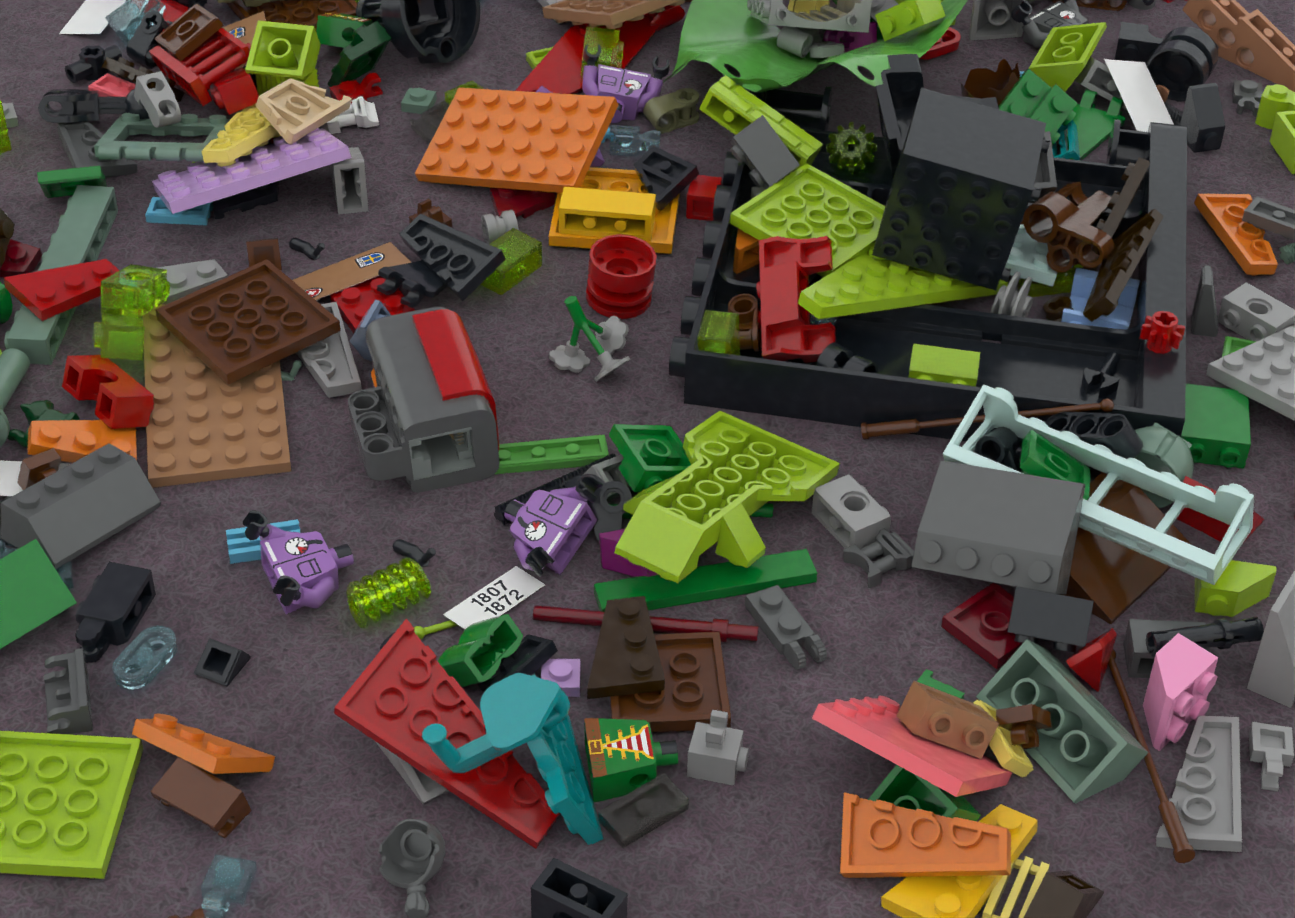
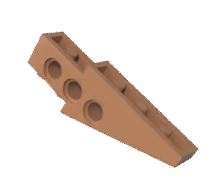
M1188 0L1182 10L1219 46L1217 50L1219 57L1276 84L1284 85L1289 90L1295 92V45L1258 9L1248 13L1236 0Z

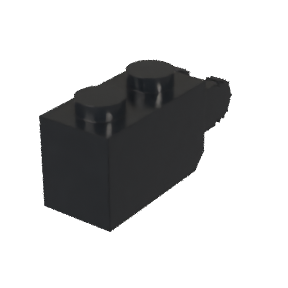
M109 561L102 574L95 578L91 592L86 600L79 604L76 611V621L79 623V627L76 630L75 637L77 643L82 645L80 648H83L86 663H96V661L100 660L110 644L119 646L129 641L156 595L150 569Z

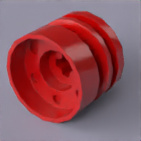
M623 234L609 235L597 240L591 246L589 255V274L586 289V299L589 306L597 313L609 318L617 316L620 319H628L643 314L651 306L657 258L653 247L640 238Z

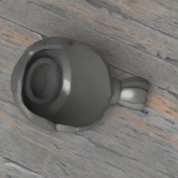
M408 818L399 822L381 843L379 853L382 857V864L379 870L390 884L406 889L407 899L404 907L406 915L409 918H426L429 914L430 905L425 895V884L442 867L446 855L445 841L440 831L433 824L420 819Z

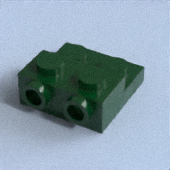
M377 21L367 27L362 25L354 31L352 42L342 50L339 55L341 57L340 61L331 70L333 74L328 82L329 87L339 85L344 81L356 80L376 67L391 39L385 28Z

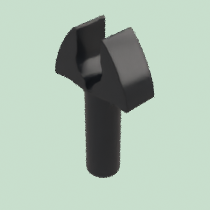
M1109 352L1098 371L1084 368L1082 386L1086 394L1092 385H1097L1098 383H1101L1098 398L1108 396L1118 389L1120 378L1111 376L1120 361V355L1117 352Z

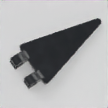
M422 260L392 267H383L378 272V275L386 280L383 284L377 286V291L385 295H391L402 283V288L410 292L407 296L401 298L400 303L410 308L416 307L424 296L435 297L448 287Z

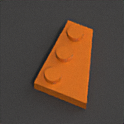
M102 420L31 421L28 430L27 454L36 455L54 448L61 457V461L74 463L110 443L137 460L136 427L111 429Z
M154 714L153 719L135 720L132 735L212 774L270 772L273 768L275 756L214 736L198 728L177 723L178 719L173 716Z

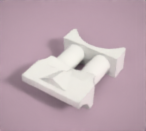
M363 96L352 100L348 110L327 122L330 134L341 133V127L356 124L358 128L379 126L374 102L365 101Z

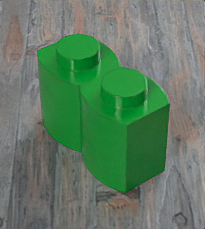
M509 614L475 622L464 630L457 645L451 646L443 652L438 662L449 676L455 678L461 687L481 683L490 679L496 673L502 658L512 655L518 649L523 634Z

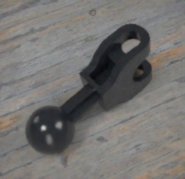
M135 88L126 97H99V91L53 89L44 94L38 107L41 117L51 123L99 121L100 114L124 113L139 114L140 119H150L143 104L139 105L134 97ZM49 102H59L62 109H52Z

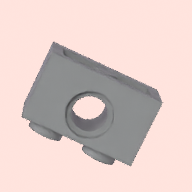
M1246 282L1223 297L1218 322L1244 338L1257 342L1294 325L1295 309Z
M850 474L815 489L812 514L844 548L855 544L859 549H862L875 542V537L879 534L880 530L885 528L889 532L891 516L887 509L880 506L869 495L866 488L860 485Z

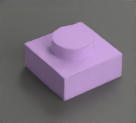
M580 659L547 660L542 665L541 679L556 682L568 697H580Z

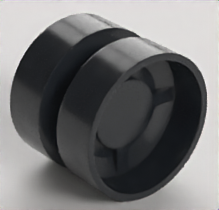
M1179 27L1170 31L1164 37L1146 66L1155 85H1162L1168 88L1169 95L1167 99L1182 102L1186 101L1189 86L1205 84L1217 64L1218 51L1211 37L1202 30L1194 27Z

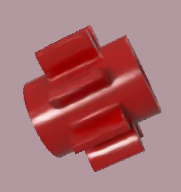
M1158 311L1152 317L1146 316L1145 324H1142L1140 339L1147 340L1146 345L1151 351L1160 354L1168 353L1172 350V347L1175 349L1179 348L1185 326L1178 325V318L1173 313Z

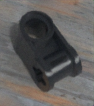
M158 11L148 12L127 44L126 52L129 58L148 68L156 67L157 65L149 50L157 45L159 46L155 37L163 32V29L165 30L172 22L165 21L163 15Z

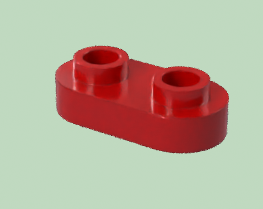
M949 27L945 34L919 59H932L957 50L961 39L960 33Z

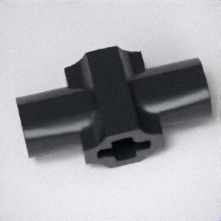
M88 45L81 49L79 54L80 60L65 66L66 75L72 83H76L84 78L88 81L98 80L108 73V70L102 67L106 57L118 61L119 57H122L121 51L116 45L105 49L99 45Z

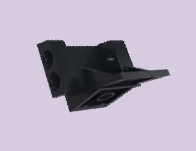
M917 54L887 55L889 69L881 72L882 85L876 86L880 128L892 178H894L920 90L924 88L923 74ZM949 95L999 109L996 97L979 99Z

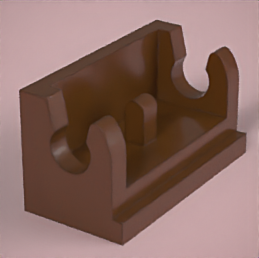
M180 757L174 761L150 791L154 798L159 801L162 800L161 803L167 807L171 805L208 825L210 829L218 832V835L226 838L245 816L252 811L241 790Z

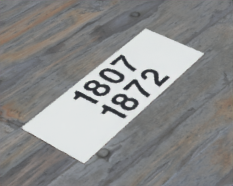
M515 566L443 615L463 629H466L475 622L503 615L544 587L545 584Z

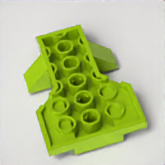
M718 411L685 434L683 448L691 466L669 479L642 490L624 503L623 510L633 516L615 546L614 553L628 559L632 564L643 566L659 574L666 580L679 583L697 568L699 556L718 541L715 554L728 559L734 565L748 568L763 556L766 550L749 516L768 501H806L814 494L817 487L828 483L837 476L840 463L725 412Z

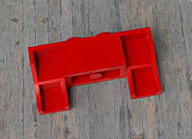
M775 236L759 240L760 282H757L756 288L758 297L761 300V310L758 311V323L761 328L762 357L777 361L801 358L804 363L815 362L829 344L836 342L835 327L831 322L810 325V312L800 306L798 300L801 291L809 287L808 275L833 270L832 241L828 236L809 239Z

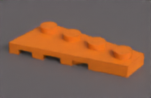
M1197 194L1194 205L1246 275H1274L1278 263L1269 241L1263 238L1265 230L1242 221L1244 210L1252 202L1251 195Z
M844 792L840 874L846 878L1011 875V833L1004 827L958 817H944L935 815L931 811L908 809L895 806L890 802L859 798L858 795Z

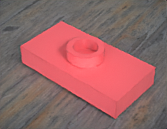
M107 73L90 84L88 89L89 91H99V97H126L135 88L136 84Z

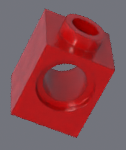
M698 175L690 183L687 193V219L713 221L716 188L718 185H722V177Z

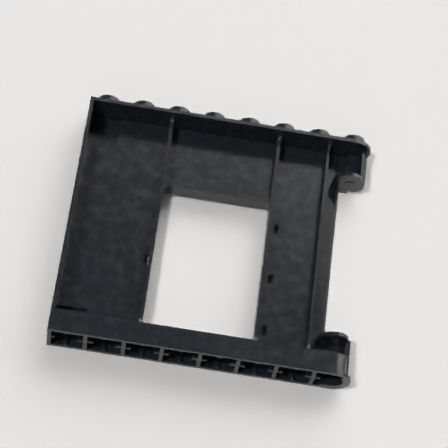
M826 86L824 95L777 89L760 93L749 91L823 144L811 166L886 206L893 178L883 137L827 131L831 116L832 87ZM1114 119L1108 142L1106 163L1054 158L1057 182L1055 193L1067 184L1080 182L1082 191L1087 198L1098 190L1111 197L1115 190L1121 193L1126 183L1121 178L1129 162L1136 164L1139 157L1151 162L1144 180L1141 181L1131 205L1128 206L1117 232L1112 237V239L1118 237L1154 208L1164 216L1139 261L1138 280H1140L1138 288L1136 327L1131 329H1114L924 304L818 319L810 313V325L831 322L835 327L836 343L853 351L854 356L859 354L876 363L878 367L877 374L815 366L817 361L804 363L801 358L788 361L764 359L762 357V339L761 352L755 353L752 349L734 350L733 354L726 353L724 328L727 324L729 301L739 294H750L757 299L759 311L761 310V300L758 297L756 288L757 282H760V263L738 274L733 271L738 228L730 224L731 212L752 199L751 187L757 186L749 176L751 170L746 163L738 162L732 152L727 151L723 170V185H718L716 188L713 221L708 220L705 227L703 258L697 257L694 265L692 278V295L694 296H686L682 308L681 335H689L690 338L674 336L669 358V375L685 378L684 404L861 427V423L865 422L871 424L917 419L922 422L964 417L983 384L994 389L1000 387L1009 391L1014 397L1013 400L1017 405L1018 411L1100 403L1103 399L1108 398L1114 403L1112 411L1092 410L1083 412L1122 414L1127 418L1134 430L1153 426L1156 422L1181 437L1185 422L1187 126L1150 122L1148 132L1120 129L1121 120ZM1108 208L1092 226L1097 227L1100 219L1107 221L1112 210ZM817 275L809 283V286H811L812 284L816 283L824 277ZM1158 311L1173 313L1178 318V325L1185 326L1179 348L1175 349L1172 347L1170 352L1164 354L1151 351L1146 345L1147 340L1140 339L1142 324H1145L1146 316L1152 317ZM984 339V340H991V341H999V342H1001V344H999V343H991V342H984V341H981V340ZM913 344L980 352L976 387L908 378ZM1111 351L1117 352L1120 355V361L1111 376L1120 378L1118 389L1108 396L1098 398L1101 383H1098L1097 385H1092L1086 394L1082 386L1084 368L1098 371L1108 353ZM983 405L976 416L985 415ZM1052 415L1035 416L1034 418L1045 422ZM983 422L972 423L962 441L967 442ZM959 425L921 428L916 433L907 434L952 439ZM1017 436L1018 446H1022L1023 439Z

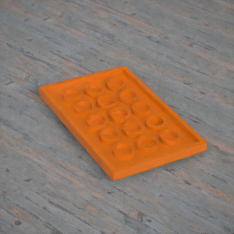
M458 88L415 171V175L418 181L555 193H562L564 187L580 188L618 108L617 100L615 97Z

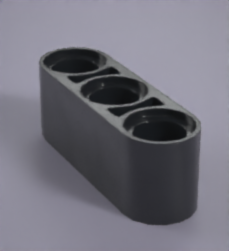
M1060 412L1050 416L1045 421L1048 427L1060 432H1072L1081 441L1091 445H1103L1109 448L1113 454L1125 459L1134 458L1143 447L1142 440L1127 418L1122 414Z

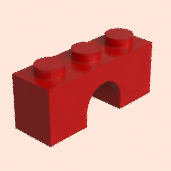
M105 355L67 356L62 388L78 401H97L95 415L111 429L146 427L149 425L150 414L154 409V395Z

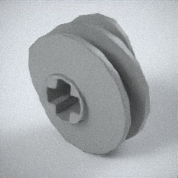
M1017 271L1007 286L1002 285L999 289L990 313L1028 317L1033 303V298L1027 296L1032 278L1028 277L1018 292L1016 288L1020 272Z

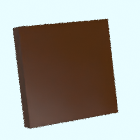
M195 4L155 37V40L160 47L179 61H182L224 25L218 17L199 4Z

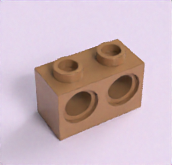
M913 681L897 714V717L913 734L982 759L999 725L981 706L917 681Z

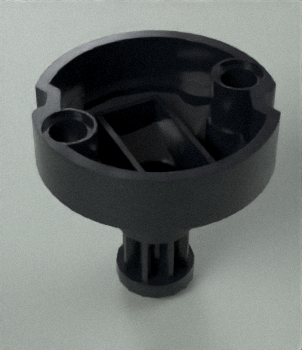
M360 0L357 4L356 16L371 19L373 23L377 21L390 35V40L395 48L406 58L418 57L421 64L445 63L457 60L472 46L480 23V0Z

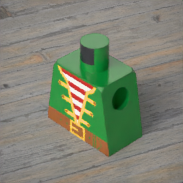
M329 12L318 15L316 33L320 44L346 48L354 38L352 36L354 30L362 25L367 27L373 22L367 18Z
M584 719V744L593 802L654 789L656 787L657 766L678 764L676 740L653 742L650 723L646 720Z

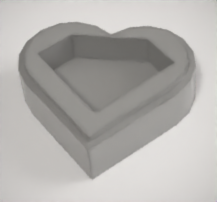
M831 41L816 42L809 47L810 57L812 58L831 57L844 53V45Z

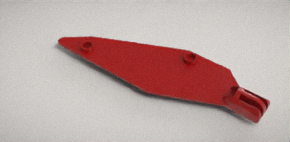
M668 5L664 7L665 10L662 12L643 14V19L637 21L627 20L623 22L622 27L616 29H607L606 25L590 27L589 23L570 27L515 91L536 92L543 86L552 93H577L583 90L584 66H587V62L583 59V52L587 43V51L592 55L596 54L598 45L601 47L599 60L595 63L596 67H598V64L625 69L656 31L679 22L684 18V9L680 5Z

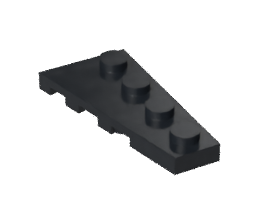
M421 213L399 233L403 242L462 301L506 260L501 249Z

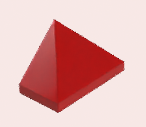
M1113 628L1086 643L1085 647L1081 646L1076 653L1066 660L1069 667L1097 692L1100 690L1117 637V633Z

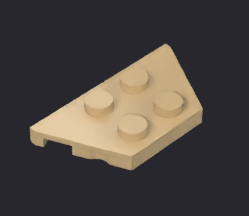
M290 78L260 95L256 107L284 140L291 145L348 110L352 98L343 95L342 100L339 101L325 96L326 89L309 86L304 82Z

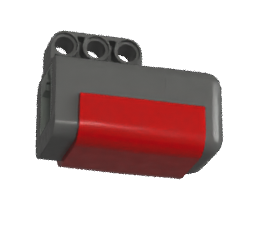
M435 306L373 320L366 329V343L374 366L371 371L374 388L354 392L348 398L351 427L367 476L377 481L405 476L411 490L419 493L480 481L494 475L499 469L500 464L496 404L461 317L456 312L445 307Z

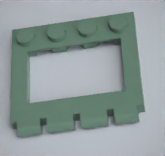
M124 113L94 145L95 157L104 160H121L126 158V160L151 161L156 159V161H182V159H186L188 162H204L202 150L211 140L218 138V132L225 130V125L230 119H227L225 115H211L209 118H198L195 114H183L179 123L156 128L150 119H140L139 114ZM150 134L152 136L171 134L192 137L198 135L208 136L204 143L125 141L129 135Z

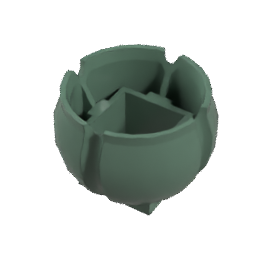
M1156 422L1153 426L1135 430L1143 442L1142 450L1134 457L1135 459L1144 463L1147 468L1159 473L1163 471L1169 472L1178 477L1181 482H1183L1185 476L1192 479L1194 462L1190 451L1191 443ZM1140 488L1158 508L1166 507L1173 502Z

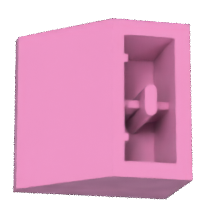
M1179 633L1156 653L1143 702L1152 745L1158 751L1170 741L1177 743L1184 735L1188 724L1192 720L1197 721L1198 716L1206 714L1210 702L1207 701V696L1217 681V675L1214 672L1218 657Z

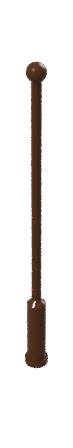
M1106 398L1100 403L1018 411V415L1035 417L1054 415L1060 412L1092 410L1110 412L1114 408V403L1111 399ZM985 415L976 416L972 423L984 422ZM964 417L922 422L917 419L871 424L865 422L861 423V433L863 440L869 439V437L916 433L921 428L959 425Z
M1112 649L1108 665L1136 740L1149 752L1144 757V761L1161 803L1158 806V810L1174 850L1173 856L1178 863L1190 862L1195 857L1194 848L1189 844L1174 803L1168 801L1116 665V651Z

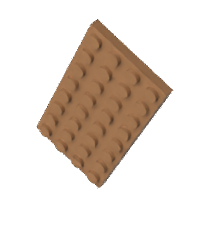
M166 304L142 307L145 388L154 395V409L150 414L149 425L146 426L148 481L152 488L291 472L280 360L227 385L157 320L155 309Z

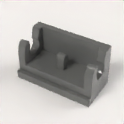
M83 648L75 649L73 653L47 658L45 660V668H54L56 666L65 668L62 671L44 674L47 733L75 734L92 731L93 720L89 674Z

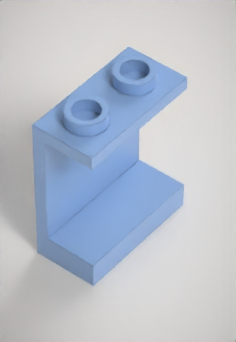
M1076 268L1070 296L1074 310L1064 308L1061 322L1128 329L1140 280L1130 278L1117 300L1119 303L1115 310L1108 316L1101 315L1091 322L1083 315V311L1099 272Z

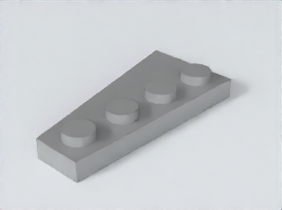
M1198 716L1186 750L1185 761L1176 779V787L1172 798L1169 799L1176 807L1189 844L1194 850L1242 852L1239 717ZM1163 823L1156 836V846L1173 849Z

